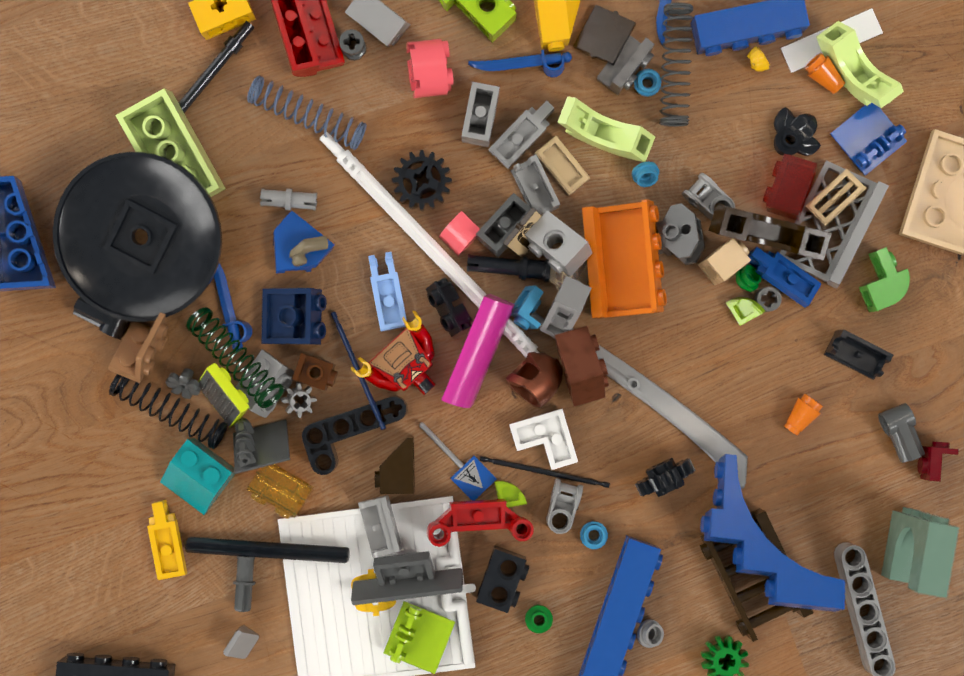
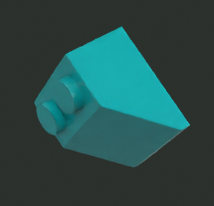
M190 438L185 441L170 461L160 483L205 515L234 477L235 469L196 438Z

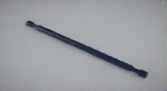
M335 311L331 312L330 314L336 323V328L355 370H360L345 332L337 319L338 316ZM358 377L373 413L378 419L380 429H386L364 377Z

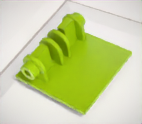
M403 601L383 654L391 656L390 660L395 663L403 661L435 674L455 621Z

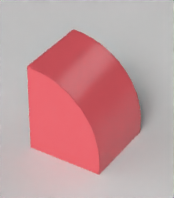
M461 211L442 231L439 238L459 256L477 238L476 233L480 228Z

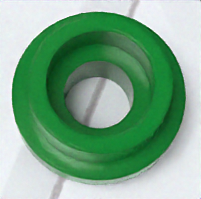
M752 265L743 266L735 273L736 283L743 290L753 292L761 282V275L756 272V268Z
M535 605L527 611L525 622L532 632L544 633L552 626L553 616L546 606ZM542 615L544 622L536 624L534 622L535 616Z

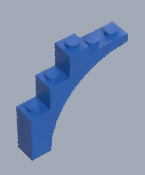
M725 454L722 456L719 462L715 463L714 477L718 478V488L713 493V505L717 506V509H710L701 518L700 530L704 533V541L737 544L732 556L733 564L736 565V572L769 576V580L765 584V595L769 597L768 605L832 612L844 610L845 580L823 576L800 566L785 556L765 537L753 520L744 501L738 479L737 455Z

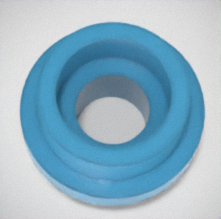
M643 69L637 73V78L634 81L635 90L645 97L655 95L661 87L660 75L653 69ZM649 79L652 82V86L647 88L643 85L642 81Z
M642 162L632 170L634 182L641 187L652 186L658 180L659 168L654 162Z
M591 521L582 527L580 539L587 548L599 549L607 542L608 532L600 522ZM592 530H597L599 533L598 538L595 540L589 538V532Z

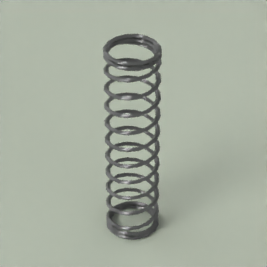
M678 2L669 3L663 7V13L670 17L663 22V25L669 28L663 32V36L669 40L662 44L663 48L669 50L662 54V58L669 62L661 66L664 71L669 72L661 77L662 81L669 83L660 89L663 93L669 94L660 99L663 104L669 105L660 110L661 114L668 116L660 119L659 123L663 126H686L690 121L688 115H672L662 112L669 108L690 107L688 104H672L663 101V99L669 97L690 96L689 93H672L663 90V88L669 86H689L691 84L690 82H672L664 79V77L674 74H691L690 71H672L664 68V66L669 64H689L692 62L691 60H672L664 57L666 54L673 52L690 53L692 51L691 49H672L665 46L666 43L673 41H692L691 38H672L665 35V33L673 30L691 31L693 29L688 26L672 27L666 24L667 21L672 19H693L692 16L682 14L691 13L694 7L689 3Z

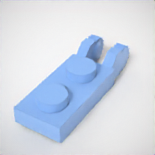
M392 252L385 253V262L388 266L389 274L379 275L378 261L375 255L368 256L372 274L370 280L381 332L406 327L402 320L403 317L407 321L398 272L395 271Z

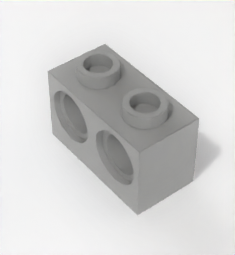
M566 276L550 306L540 331L555 337L556 334L572 330L582 312L591 287Z

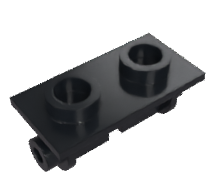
M445 277L438 282L435 281L426 288L429 303L437 309L441 317V325L450 333L451 337L472 326L470 323L472 319L463 303L455 307L452 302L460 297L451 281L448 282Z

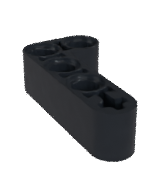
M394 396L375 402L376 406L381 404V410L390 408L392 401L396 405L401 404L402 409L398 411L399 416L395 417L394 413L384 415L386 419L385 425L399 421L406 416L408 406L403 398ZM370 404L312 423L304 428L302 441L314 472L320 475H327L337 468L339 460L334 442L380 427L377 418L374 424L370 426L365 425L361 419L362 413L365 410L373 411ZM339 419H345L349 423V431L346 434L338 433L335 428L336 422ZM312 428H319L322 431L323 438L320 443L311 441L309 433ZM321 454H326L331 458L332 464L329 469H322L319 466L318 458Z

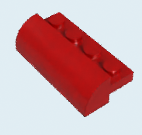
M270 0L294 76H313L318 71L344 65L345 60L326 0Z

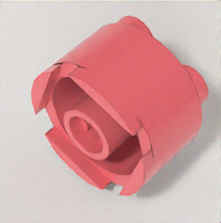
M432 39L407 42L406 50L411 55V59L407 61L411 91H414L413 98L447 95L448 91H451V85H453L452 68H447L446 65L447 58L450 56L448 41Z

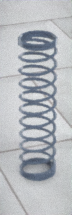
M259 75L254 79L247 95L248 103H254L256 107L263 104L266 111L274 107V114L276 116L284 111V118L286 120L293 116L295 124H300L304 120V127L306 129L314 124L315 133H319L324 129V136L327 137V126L333 113V108L330 109L323 126L317 131V121L323 109V103L319 106L312 123L306 126L307 116L314 102L313 99L310 100L304 116L297 122L296 115L303 100V94L300 95L293 113L286 117L287 106L293 96V90L289 92L282 110L277 113L276 105L283 92V85L280 86L274 103L269 108H266V100L274 83L273 81L269 83L265 97L257 104L256 101L263 89L264 77ZM342 112L330 135L334 133L335 142L341 141L344 137V145L356 150L362 141L367 125L363 121L360 122L350 143L347 144L349 128L353 122V117H351L346 130L337 140L338 127L343 118Z

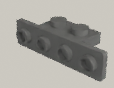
M429 551L374 558L373 567L377 578L354 581L351 602L352 605L460 593L463 591V571L461 568L434 571Z

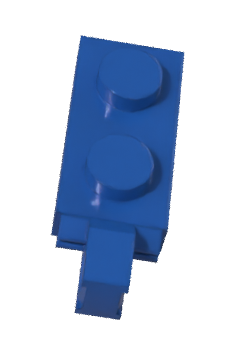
M755 247L748 254V257L751 259L748 263L757 268L756 272L761 275L760 277L804 308L810 305L821 286V282L778 252L774 254L768 251L766 253L759 247Z

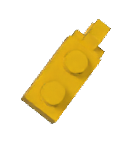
M166 500L154 502L151 504L154 517L149 518L147 528L157 579L163 580L186 575L187 568L175 513L169 514Z

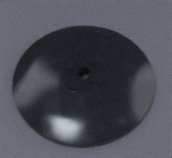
M124 152L109 155L93 162L72 179L63 192L56 208L53 223V244L56 258L64 277L85 302L111 317L127 321L145 322L156 320L160 312L166 314V317L174 315L187 308L202 295L213 279L219 264L222 250V230L217 209L208 191L186 168L156 154ZM139 228L144 229L148 234V240L145 244H140L135 239V233Z

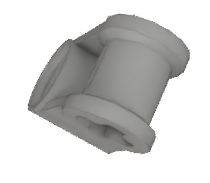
M704 173L698 175V180L689 190L682 192L683 197L710 221L712 220L716 203L735 208L734 201ZM701 188H704L703 191L699 195H697L699 190Z
M556 478L546 516L547 526L553 532L564 534L571 529L581 500L583 485L573 486L563 483L561 479ZM561 491L571 493L572 496L561 494ZM557 513H563L567 518V522L562 528H555L552 524V518Z

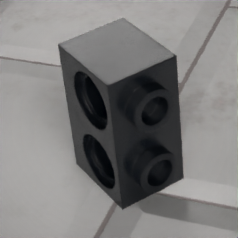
M494 546L476 597V602L505 613L509 612L510 606L515 608L520 596V591L516 590L520 580L525 581L530 565L526 564V556ZM506 560H512L517 566L514 572L507 574L501 570V564ZM495 587H503L507 590V595L505 598L497 600L493 598L491 592Z

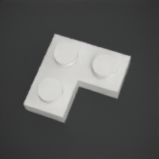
M563 409L509 424L516 450L520 451L544 444L551 470L578 462Z

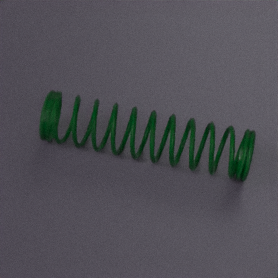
M205 307L195 311L187 320L186 328L188 331L192 332L193 336L198 337L199 343L205 344L206 350L212 352L215 359H219L221 366H226L227 372L233 374L235 381H240L241 388L247 389L249 396H255V403L260 408H268L277 402L284 391L282 384H274V377L264 381L268 375V370H262L257 373L261 368V363L256 362L251 365L254 355L244 357L247 353V348L242 347L238 349L240 340L231 342L233 333L224 334L226 326H218L219 318L211 319L213 311L210 308ZM208 313L206 319L195 327L198 320ZM199 314H201V315L194 321L192 328H190V324L192 323V321H193ZM217 320L216 325L210 331L202 334L209 323ZM224 327L223 332L217 338L209 341L210 337L218 329ZM200 330L199 335H197V334L194 333V332ZM210 334L206 342L201 340V337ZM231 335L230 339L223 346L215 349L224 337ZM217 341L213 350L208 348L207 344ZM235 342H238L234 350H232L227 355L223 356L224 352L229 346H231ZM224 348L220 357L215 356L214 351ZM245 350L240 358L230 363L238 352ZM231 355L227 364H223L221 359ZM252 357L245 367L237 371L241 363L247 358ZM239 362L235 367L234 372L229 371L228 366L234 365L235 363ZM259 364L258 368L251 375L244 378L252 367ZM246 369L241 379H237L235 374ZM266 372L265 376L260 381L252 385L254 380L260 374ZM254 376L248 387L243 386L242 381ZM273 379L272 383L265 390L259 393L260 389L268 381ZM262 381H264L259 386L255 394L250 393V388H253L259 385ZM279 388V391L273 397L263 401L271 391Z

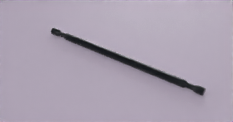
M480 456V461L491 462L510 468L591 485H600L605 488L610 486L608 482H599L594 479Z

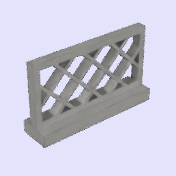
M829 161L825 162L795 224L800 225L801 222L813 218L816 228L821 230L818 219L816 220L812 213L805 216L807 212L805 206L821 192H817L820 184L823 190L827 187L824 180L827 170L840 175L846 169ZM853 172L851 173L864 186L868 187V190L864 197L855 199L848 205L851 206L854 214L852 221L841 224L837 215L834 218L837 226L823 230L829 233L838 230L842 239L839 246L827 248L826 256L830 266L826 274L814 268L811 260L813 258L806 256L794 260L785 256L787 251L781 250L780 252L781 255L806 273L827 282V285L836 289L840 285L889 185L880 181L876 183ZM844 179L842 184L836 186L832 191L843 188L848 182ZM850 190L846 192L847 198L851 195ZM830 194L826 196L827 201L831 199ZM861 202L857 210L855 204ZM832 205L822 215L832 212L839 205ZM849 226L846 234H844L842 228ZM834 251H837L836 254H835V256H834V258H833V260H832V257H831V254H830V253H831V252H834ZM808 261L809 266L801 262Z

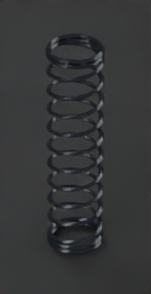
M119 374L113 379L109 388V395L116 396L119 393L120 401H125L129 398L130 406H135L139 403V410L141 412L149 408L150 417L159 413L158 418L160 422L169 418V427L179 423V432H183L189 427V437H193L199 432L198 441L201 443L208 438L209 448H217L228 428V423L225 421L219 425L213 435L220 421L217 419L209 433L200 440L202 430L210 414L206 415L196 432L190 435L192 425L200 412V408L196 410L187 426L181 430L182 420L190 407V403L186 405L179 419L174 424H171L172 415L181 400L180 398L176 400L170 413L164 419H161L163 408L169 400L171 393L166 395L161 407L154 414H151L153 403L158 397L161 388L157 389L151 402L144 409H141L143 398L149 391L151 382L147 384L139 400L132 404L133 393L140 383L135 382L131 393L122 399L123 388L130 379Z

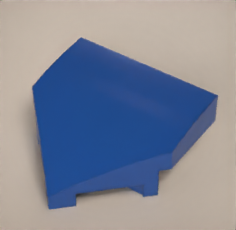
M291 211L273 232L276 273L297 270L311 272V269L316 268L332 251L334 244L328 240V249L309 252L305 255L307 258L305 265L294 266L292 258H289L290 251L303 239L323 235L295 212Z

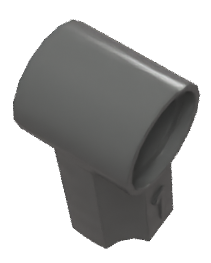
M906 403L878 414L881 427L886 435L890 436L900 462L913 461L925 454L914 428L916 425L914 414Z

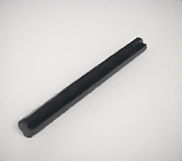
M189 537L185 542V551L187 553L347 563L350 557L348 547Z

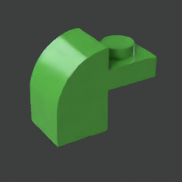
M887 247L868 254L878 276V280L859 287L869 313L879 311L899 302L909 288L910 275L908 269L896 271L897 262L892 252H888Z

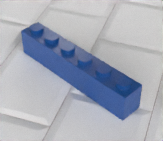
M626 535L578 676H623L627 665V660H624L626 651L633 648L636 634L633 633L636 623L640 624L644 616L645 608L642 607L645 596L649 597L653 590L654 581L651 580L654 570H659L663 560V555L660 554L661 549L658 546Z

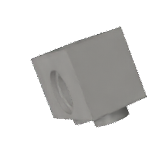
M472 82L461 136L463 143L489 147L500 87Z
M548 210L525 234L530 243L528 248L533 254L539 258L543 255L549 260L548 264L553 270L559 274L563 271L569 277L593 253L588 241ZM562 243L559 248L551 249L554 244Z

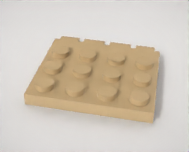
M934 129L931 131L899 235L963 256L964 138Z

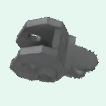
M682 203L672 205L663 221L657 222L656 231L660 234L662 248L658 250V253H665L667 256L674 255L685 265L697 263L705 249L701 221Z

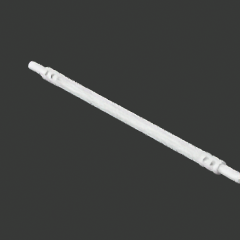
M326 132L327 137L323 134L320 137V141L337 157L336 161L342 165L350 176L367 191L479 308L483 297L487 294L368 172L364 165L349 150L345 151L328 132ZM509 318L503 333L509 341L516 346L525 358H527V354L530 352L540 353L537 350L538 346Z

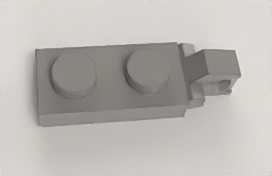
M546 100L537 111L533 107L529 110L526 109L488 151L509 169L546 131V128L550 125L546 119L554 112V107Z

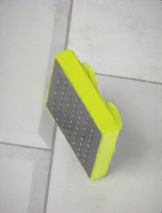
M213 363L206 368L199 379V387L223 420L228 423L229 427H232L248 410L249 401L245 393L240 389L236 390L230 382L231 377L227 370L223 367L219 368L217 364Z

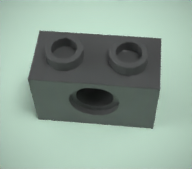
M513 193L476 233L478 241L498 258L508 248L503 242L531 208Z

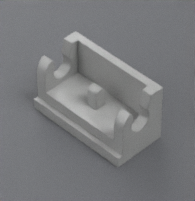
M353 0L345 11L347 15L388 47L390 45L394 46L411 25L380 0Z
M537 154L529 157L526 162L522 164L517 163L513 166L511 173L526 204L530 208L533 207L541 215L547 210L552 212L559 208L560 202Z
M384 495L359 502L358 505L372 557L377 558L400 552L402 545L389 496Z

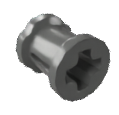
M353 29L342 33L339 44L343 54L349 60L356 61L361 59L366 53V44L362 34ZM351 41H356L355 49L350 50Z

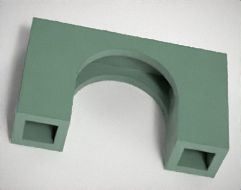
M903 507L902 512L892 510L881 576L890 580L908 583V589L917 593L947 598L959 527L950 525V519L939 517L938 515L929 514L917 509Z

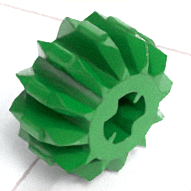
M727 635L723 642L720 636H715L716 644L714 646L709 641L705 643L710 651H701V656L707 659L701 663L703 669H709L707 676H733L734 674L744 676L740 667H749V663L743 660L748 656V652L741 649L743 644L739 640L733 642L732 637ZM726 654H727V655L729 656L730 660H729V661L726 660V661H724V663L722 664V663L719 661V659H720V658H725V656H726Z

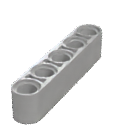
M843 542L835 548L834 558L839 577L845 580V600L862 664L865 670L873 676H893L896 670L895 661L866 553L855 544ZM853 549L855 551V558L852 562L847 563L845 555L849 550ZM861 577V587L854 590L852 587L853 580ZM868 604V614L861 617L859 613L860 608ZM876 631V640L872 643H867L868 634ZM878 659H883V667L879 670H874L875 662Z

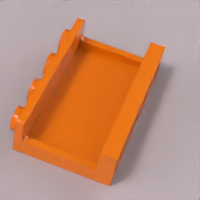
M645 199L636 203L600 208L593 206L582 208L584 236L593 252L587 259L589 287H591L592 318L602 319L664 312L663 306L667 304V295L661 285V278L664 277V265L662 261H659L658 250L662 248L660 234L656 231V222L659 221V210L657 205H654V201Z

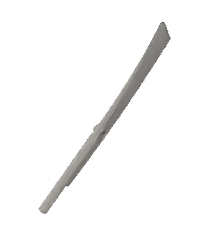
M534 312L530 316L541 323L539 327L541 329L545 318ZM599 345L600 350L596 351L598 359H604L608 372L607 376L678 428L715 463L719 462V459L725 454L737 455L738 479L741 489L745 487L747 455L662 388Z

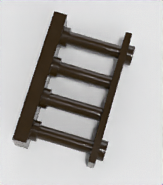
M759 508L751 512L753 520L765 537L787 556L766 511ZM704 535L700 536L703 541L700 549L706 560H712L738 615L739 620L735 622L743 637L747 635L753 642L758 640L753 630L754 628L789 611L797 612L803 618L814 613L812 609L775 605L748 618L741 603L764 593L765 584L769 578L736 593L729 579L739 574L736 572V565L731 564L724 568L717 554L735 544L704 541Z

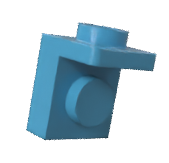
M525 286L515 301V306L511 313V316L515 318L513 322L524 330H528V328L538 329L541 323L529 315L534 313L541 304L540 298L544 292L537 286Z

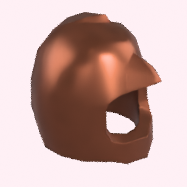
M530 352L527 354L526 360L506 377V380L510 387L526 402L535 407H542L558 391L562 382L563 367L558 358H553L544 352Z

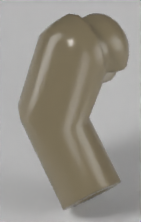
M320 236L303 239L290 251L289 258H292V264L296 267L305 265L307 263L306 254L328 249L327 237Z

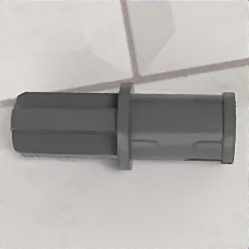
M237 556L236 580L233 581V584L236 585L235 611L248 612L251 610L252 586L256 584L253 581L255 557Z

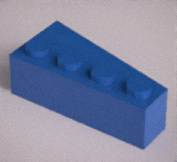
M0 176V291L56 288L22 182L15 176Z

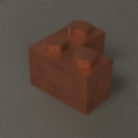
M587 326L556 334V347L564 369L566 384L573 406L606 398L605 387L609 386L606 376L608 372L604 359H598L596 351L600 350L596 335L590 336Z

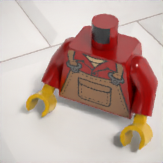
M412 311L415 315V319L412 322H407L404 317L402 318L406 329L369 363L361 357L358 358L363 363V367L360 370H355L351 367V370L358 377H364V379L377 388L397 392L401 389L406 391L414 384L425 395L436 385L425 373L433 366L431 361L435 356L432 337L422 324L421 318L416 311Z

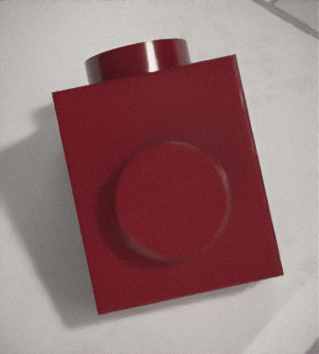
M932 441V447L922 446L925 454L919 458L917 469L920 479L941 482L942 454L958 455L959 449L950 448V443Z

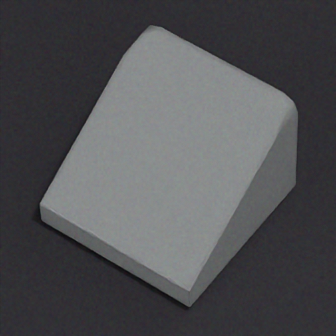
M245 625L240 626L224 649V655L245 659L259 639V635Z

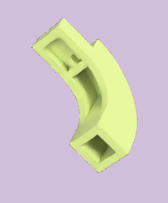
M837 21L816 37L825 57L829 56L845 81V88L864 105L868 106L873 103L882 108L904 92L900 82L879 71L869 61L860 46L855 29Z
M567 97L557 122L566 128L565 132L591 146L641 162H646L655 136L643 127L605 117L574 97Z

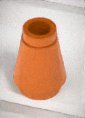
M819 53L805 66V70L808 72L807 76L832 94L838 92L845 85V81L829 56L825 57L822 53Z
M804 394L802 398L798 397L784 427L798 436L800 432L821 414L819 411L823 406L807 394Z

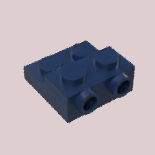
M263 289L261 344L321 345V339L326 335V326L321 322V315L327 305L322 289Z

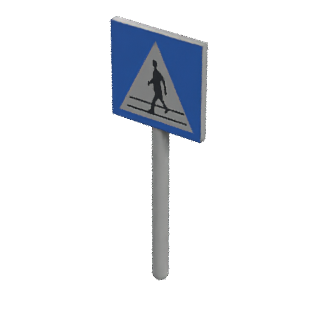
M423 422L419 424L421 429L460 468L450 479L472 501H475L497 480L475 456L463 464Z

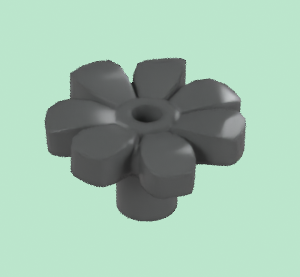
M185 368L180 376L170 373L165 382L168 387L172 388L171 393L179 395L182 392V397L185 399H191L192 395H198L201 390L199 382L192 379L194 371L189 368Z

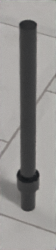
M245 21L233 37H228L223 43L225 47L179 101V105L184 113L233 54L237 55L243 47L241 44L255 28L248 21Z

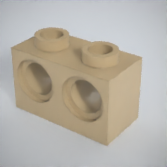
M733 238L722 244L702 260L698 266L715 286L725 282L750 262L751 259L747 256L749 254L747 247L738 240L736 242Z

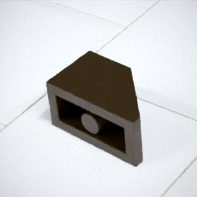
M407 437L379 466L380 471H375V488H380V494H414V437Z

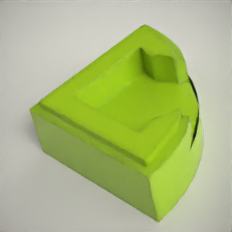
M737 297L726 302L740 326L765 312L759 303L749 298Z
M495 481L498 499H505L508 508L527 504L525 496L518 487L506 481Z

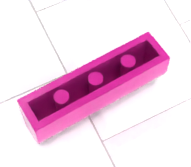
M492 294L483 297L441 401L462 408H471L474 405L515 306L514 303Z

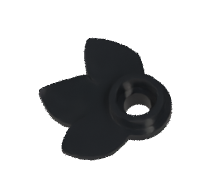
M787 107L778 112L773 123L777 132L774 137V148L778 154L792 156L798 153L810 156L821 147L820 143L812 137L817 129L815 116L801 114L795 118ZM785 139H788L791 142V145L788 144Z

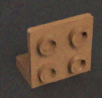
M160 312L152 328L133 321L113 356L108 370L138 383L141 382L144 374L149 376L155 364V360H153L156 352H162L167 341L165 337L168 330V325L165 324L166 314Z

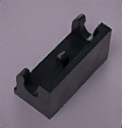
M843 329L835 331L824 356L874 380L875 377H881L884 374L882 368L885 363L891 362L894 354Z

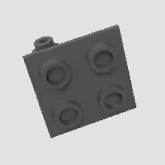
M241 418L235 423L236 432L233 433L235 474L290 460L286 419L254 428L246 418Z

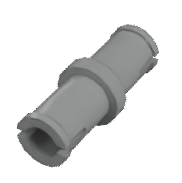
M289 188L286 191L261 189L260 199L262 200H260V206L285 207V210L291 211L292 208L316 211L317 193L293 192V189Z

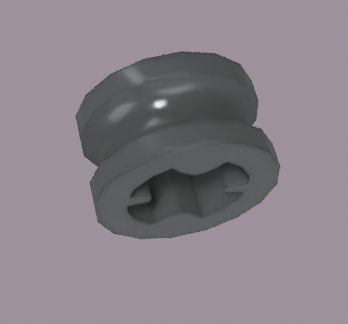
M765 287L756 293L754 301L759 303L765 312H770L780 306L782 298L776 288ZM769 292L772 294L770 297H774V303L766 307L763 305L765 301L762 302L761 297Z

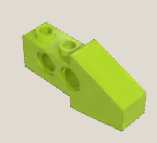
M439 0L446 11L455 4L492 43L516 21V7L510 0ZM484 2H491L495 8L492 11L486 12L480 8V5Z

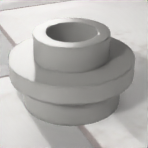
M651 619L643 621L637 631L639 643L647 648L658 646L664 637L663 628L657 621Z

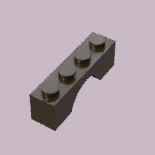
M717 203L709 227V231L722 236L754 242L823 261L832 233Z

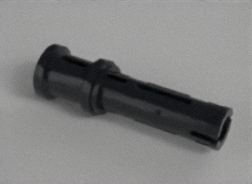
M468 254L467 272L519 276L518 279L523 281L531 278L544 280V283H549L551 267L548 264V259L545 261L528 259V256H523L520 260Z

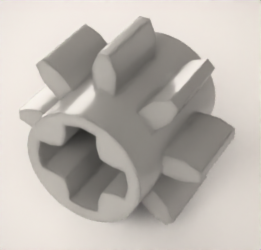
M296 382L295 388L285 387L288 394L287 397L281 398V401L289 403L285 410L288 414L295 410L297 416L301 418L302 412L306 410L310 413L313 412L310 405L311 402H316L317 399L314 396L308 395L312 391L310 386L302 389L300 382ZM294 396H302L304 402L302 404L296 403L293 399Z

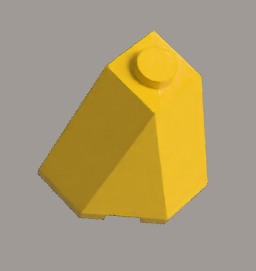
M533 0L541 50L548 49L549 52L563 50L564 46L569 45L581 0Z

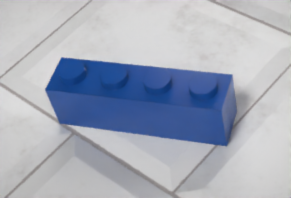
M767 0L695 15L690 23L693 28L692 33L697 55L705 53L706 56L720 54L722 49L732 48L733 51L748 48L749 44L759 42V45L771 44L776 41L775 38L786 37V40L801 37L802 33L810 26L805 0Z

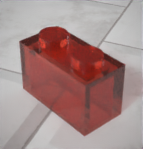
M784 154L782 162L777 160L772 176L776 177L773 187H767L763 202L766 203L767 212L799 221L817 172V163Z

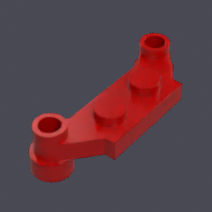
M505 499L449 502L450 508L427 527V537L431 544L437 547L444 546L449 542L451 532L508 529L511 535L518 541H527L534 533L532 523L506 506ZM522 524V527L516 530L517 526ZM436 529H441L439 534H433Z

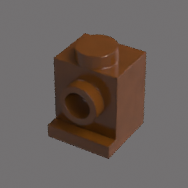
M301 353L292 380L325 391L328 386L333 387L338 371L334 370L336 364ZM315 367L319 368L321 372L318 378L311 376V370Z

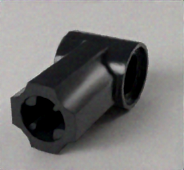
M81 297L77 299L74 305V315L98 326L100 331L119 340L123 338L131 322L106 315L90 306Z

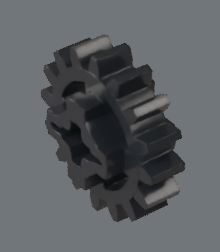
M420 150L419 157H415L410 152V160L406 161L401 158L402 168H394V172L399 175L392 178L394 184H399L394 189L395 194H403L400 198L401 203L407 200L410 201V209H413L418 204L420 210L424 211L425 205L429 204L433 210L435 209L434 202L436 200L440 203L444 202L441 196L443 193L450 194V190L445 187L446 184L452 183V178L445 177L450 172V168H442L444 159L441 158L435 161L434 152H431L429 157H425L423 150ZM423 163L421 167L415 170L410 169L413 165ZM433 168L439 172L441 182L433 178ZM426 173V178L429 183H423L422 186L418 189V182L416 178H422V176ZM404 180L412 184L411 194L406 191ZM430 191L435 193L428 198H422L423 194Z
M670 458L646 470L647 477L638 481L635 486L640 496L656 492L657 496L660 497L684 486L685 482L683 479L693 474L696 470L690 458L677 463L674 462L673 458Z

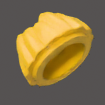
M755 46L747 55L750 59L751 68L758 72L770 69V64L759 47Z

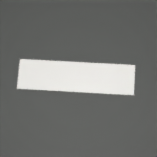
M873 9L842 21L843 24L855 29L859 43L883 33ZM826 29L780 48L791 73L804 68L816 55L822 53L816 37Z

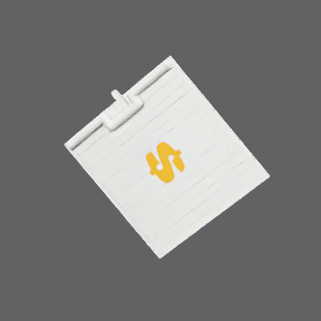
M453 496L391 504L402 549L400 552L381 557L429 551L434 571L461 568L463 571L458 532H451L449 542L441 547L431 544L427 537L428 525L450 508L449 502H454ZM360 508L278 519L281 543L348 547L350 551L347 563L283 559L298 676H415L430 674L428 671L403 661L395 663L390 660L391 656L383 654L403 601L455 621L436 673L476 667L466 593L476 590L475 584H465L463 576V591L460 593L352 605L353 582L377 578L373 567L374 558L371 554ZM436 529L433 534H439L441 529Z

